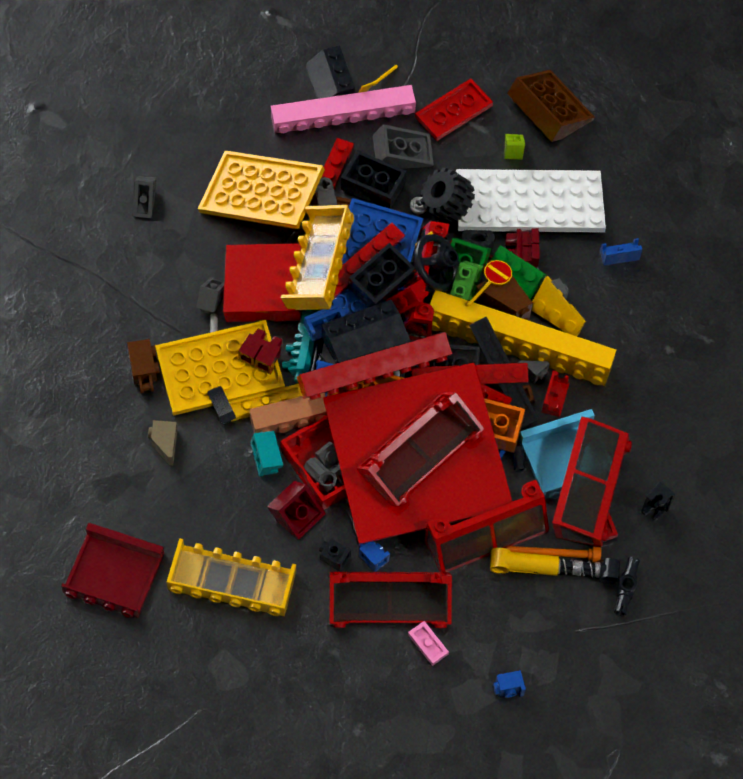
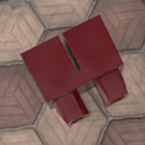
M532 228L531 231L517 229L516 233H507L505 245L515 246V249L508 250L535 268H538L540 259L539 228Z
M258 328L254 334L250 333L238 351V358L271 375L277 359L281 356L282 339L273 336L271 342L265 340L267 333Z

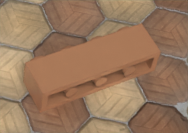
M325 393L320 394L321 398L312 401L309 398L303 399V396L249 409L254 433L268 431L285 433L290 429L304 428L309 424L318 422L323 416L327 415L323 397H326Z

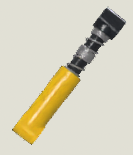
M494 548L491 550L490 571L498 574L519 572L557 576L560 572L566 575L567 573H572L575 576L583 574V576L591 575L592 577H598L602 583L615 584L619 582L620 561L615 558H604L600 562L591 563L588 561L583 563L581 560H560L559 556L511 552L506 548Z

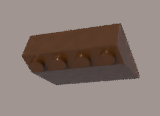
M551 70L517 77L507 92L513 102L523 110L524 114L534 122L551 142L567 137L595 118Z

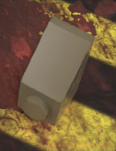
M153 420V427H149L148 439H151L153 448L169 465L173 466L178 432L177 422Z

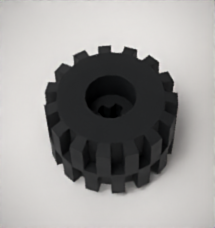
M442 168L441 171L437 169L433 175L430 174L427 177V182H424L422 185L424 189L420 191V196L423 197L420 201L426 211L447 222L458 221L462 215L465 216L468 213V208H471L473 205L471 201L475 199V194L472 193L474 186L471 185L468 179L447 168Z

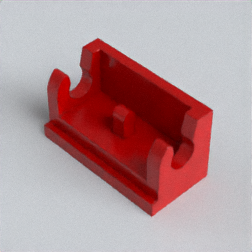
M420 279L400 290L386 301L392 299L401 314L420 304L422 299L428 296L429 292L425 291L422 293L420 291V287L424 285L423 279Z
M553 371L541 413L560 418L569 387V377L565 375L564 378H559L558 372Z

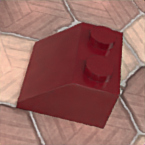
M293 481L267 506L276 521L298 540L326 514L308 486L297 481Z

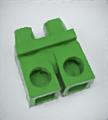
M469 261L460 262L450 295L471 300L475 296L477 286L474 282L480 281L484 266Z

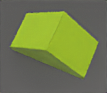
M505 134L504 159H523L525 147L523 135Z

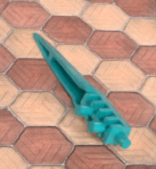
M323 264L315 266L311 279L323 278ZM317 310L302 311L301 320L298 324V331L301 334H295L296 342L286 345V351L291 352L293 359L283 361L282 367L284 369L288 368L289 372L295 376L294 382L298 383L297 376L310 372L316 341L312 342L303 325L304 317L316 313Z

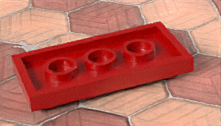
M469 79L416 112L415 118L438 141L492 107L493 101L472 79Z

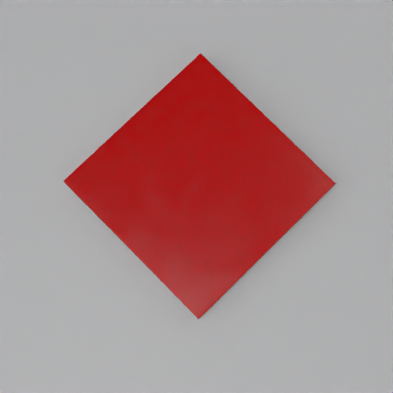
M474 363L323 397L359 545L426 529L427 522L436 518H444L449 523L473 518L513 502ZM442 392H456L484 427V430L480 432L481 436L473 442L470 440L463 443L409 492V500L404 505L392 506L386 500L391 499L373 476H362L357 467ZM457 401L455 405L447 407L444 411H439L384 460L385 463L376 474L395 498L398 499L478 428L472 423L474 422Z

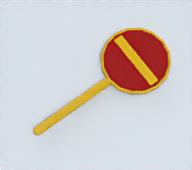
M499 260L489 262L484 269V275L488 282L467 305L470 306L491 283L503 285L509 282L512 277L511 267Z

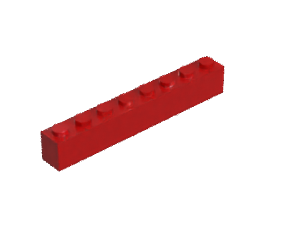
M446 332L303 373L297 376L303 399L309 398L312 401L321 398L320 394L328 392V395L339 393V389L343 387L349 390L358 387L357 383L364 382L366 385L375 382L377 377L382 376L383 379L393 377V373L397 371L403 374L412 371L411 367L418 366L420 369L429 366L431 361L436 360V363L447 361V357L452 354Z

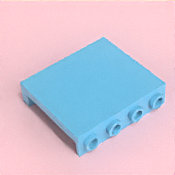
M592 409L520 431L518 440L523 450H525L526 459L545 499H556L560 496L581 416L594 420L595 415ZM590 422L591 432L599 434L595 424ZM591 438L590 443L588 442L587 447L584 448L579 471L607 481L612 465L611 459L603 441ZM577 474L572 493L578 491L581 487L596 483L597 481Z

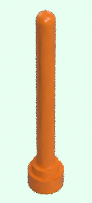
M506 547L511 552L588 558L593 563L600 562L601 547H593V549L589 548V550Z

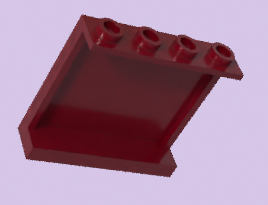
M88 523L86 527L87 535L65 584L62 583L61 585L64 595L71 599H82L89 605H100L107 611L113 612L115 610L121 612L123 616L128 618H139L165 555L164 547Z

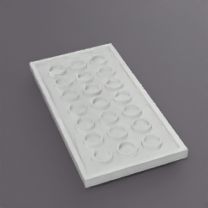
M456 169L458 174L471 182V185L474 186L472 193L475 194V199L471 201L472 207L468 208V213L465 216L462 215L461 219L458 220V231L491 230L516 232L517 229L531 231L532 228H539V232H605L601 171Z

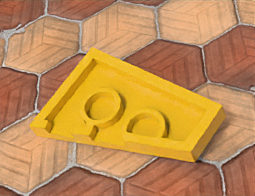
M549 276L545 277L532 301V311L564 332L578 336L586 321L574 306L569 304L562 296L563 293L553 285Z

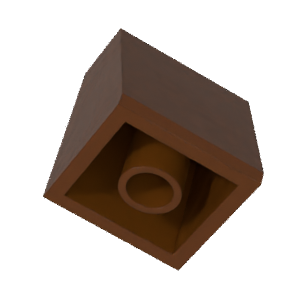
M513 276L509 282L503 285L491 283L474 301V303L528 321L530 320L533 303ZM488 280L476 286L475 295Z

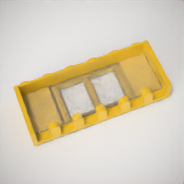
M348 205L306 206L305 210L310 219L309 221L302 222V227L306 234L305 236L298 237V242L302 248L301 251L294 252V258L298 264L297 266L290 267L293 282H286V289L289 295H282L281 299L287 309H331L336 285L338 284L339 270L342 268L343 254L346 253V243L350 237L351 226L354 222V215Z
M179 538L167 579V588L176 594L183 593L194 598H209L210 601L215 603L222 601L229 603L233 607L244 606L255 612L263 611L273 616H285L296 575V564H292L291 569L283 568L279 561H273L272 565L261 563V558L258 556H254L253 560L243 559L242 554L239 552H234L233 556L223 554L222 549L217 547L214 548V552L203 550V545L200 543H195L194 547L186 546L183 539Z

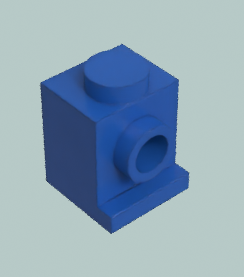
M372 541L361 544L359 547V557L373 572L378 571L390 560V553L388 551L385 552L379 543Z
M521 670L497 675L493 683L495 695L498 694L499 697L505 696V698H510L519 693L520 697L524 696L526 688Z

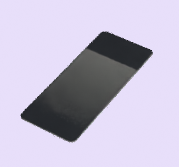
M221 386L207 392L222 424L236 419Z

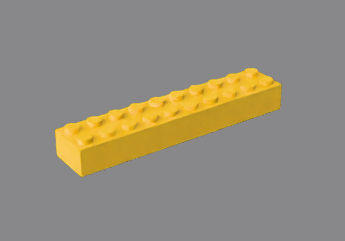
M435 290L430 302L434 309L433 331L446 332L451 337H459L469 343L479 344L469 325L487 316L506 355H513L525 361H547L550 364L549 368L555 369L559 373H567L577 379L591 381L595 385H606L616 349L474 302L468 306V300Z

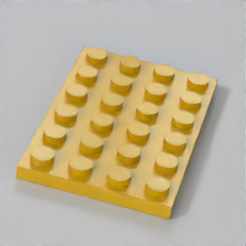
M224 151L198 210L203 214L299 229L306 213L305 207L309 206L325 169L323 165Z
M266 320L155 345L173 416L214 406L207 392L219 386L222 387L228 401L285 388L278 360L270 375L238 358L240 347L250 333L254 334L258 328L267 333L265 340L271 342L272 339Z

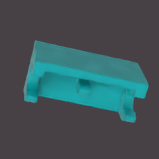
M275 432L254 433L250 443L259 477L278 473V468L283 467V462Z

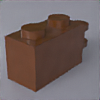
M150 339L127 342L134 385L139 384L141 394L144 393L143 391L148 390L153 392V381H157L156 374L160 373L158 362H154L153 357H156L155 345L151 346Z

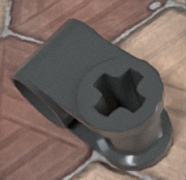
M322 177L317 186V206L337 205L333 183L327 177Z

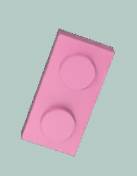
M425 621L408 632V636L432 666L449 655V651Z

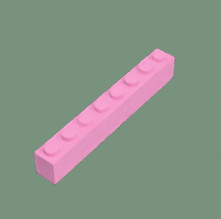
M412 85L273 105L271 106V118L275 134L287 133L289 131H303L309 128H321L323 126L340 125L349 122L356 123L362 120H374L382 117L389 118L402 114L409 115L415 113L416 101Z

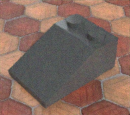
M382 125L373 134L375 158L401 169L432 167L434 165L430 134L388 125Z

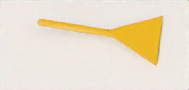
M398 65L393 66L377 80L361 86L358 93L367 92L372 86H375L397 69Z

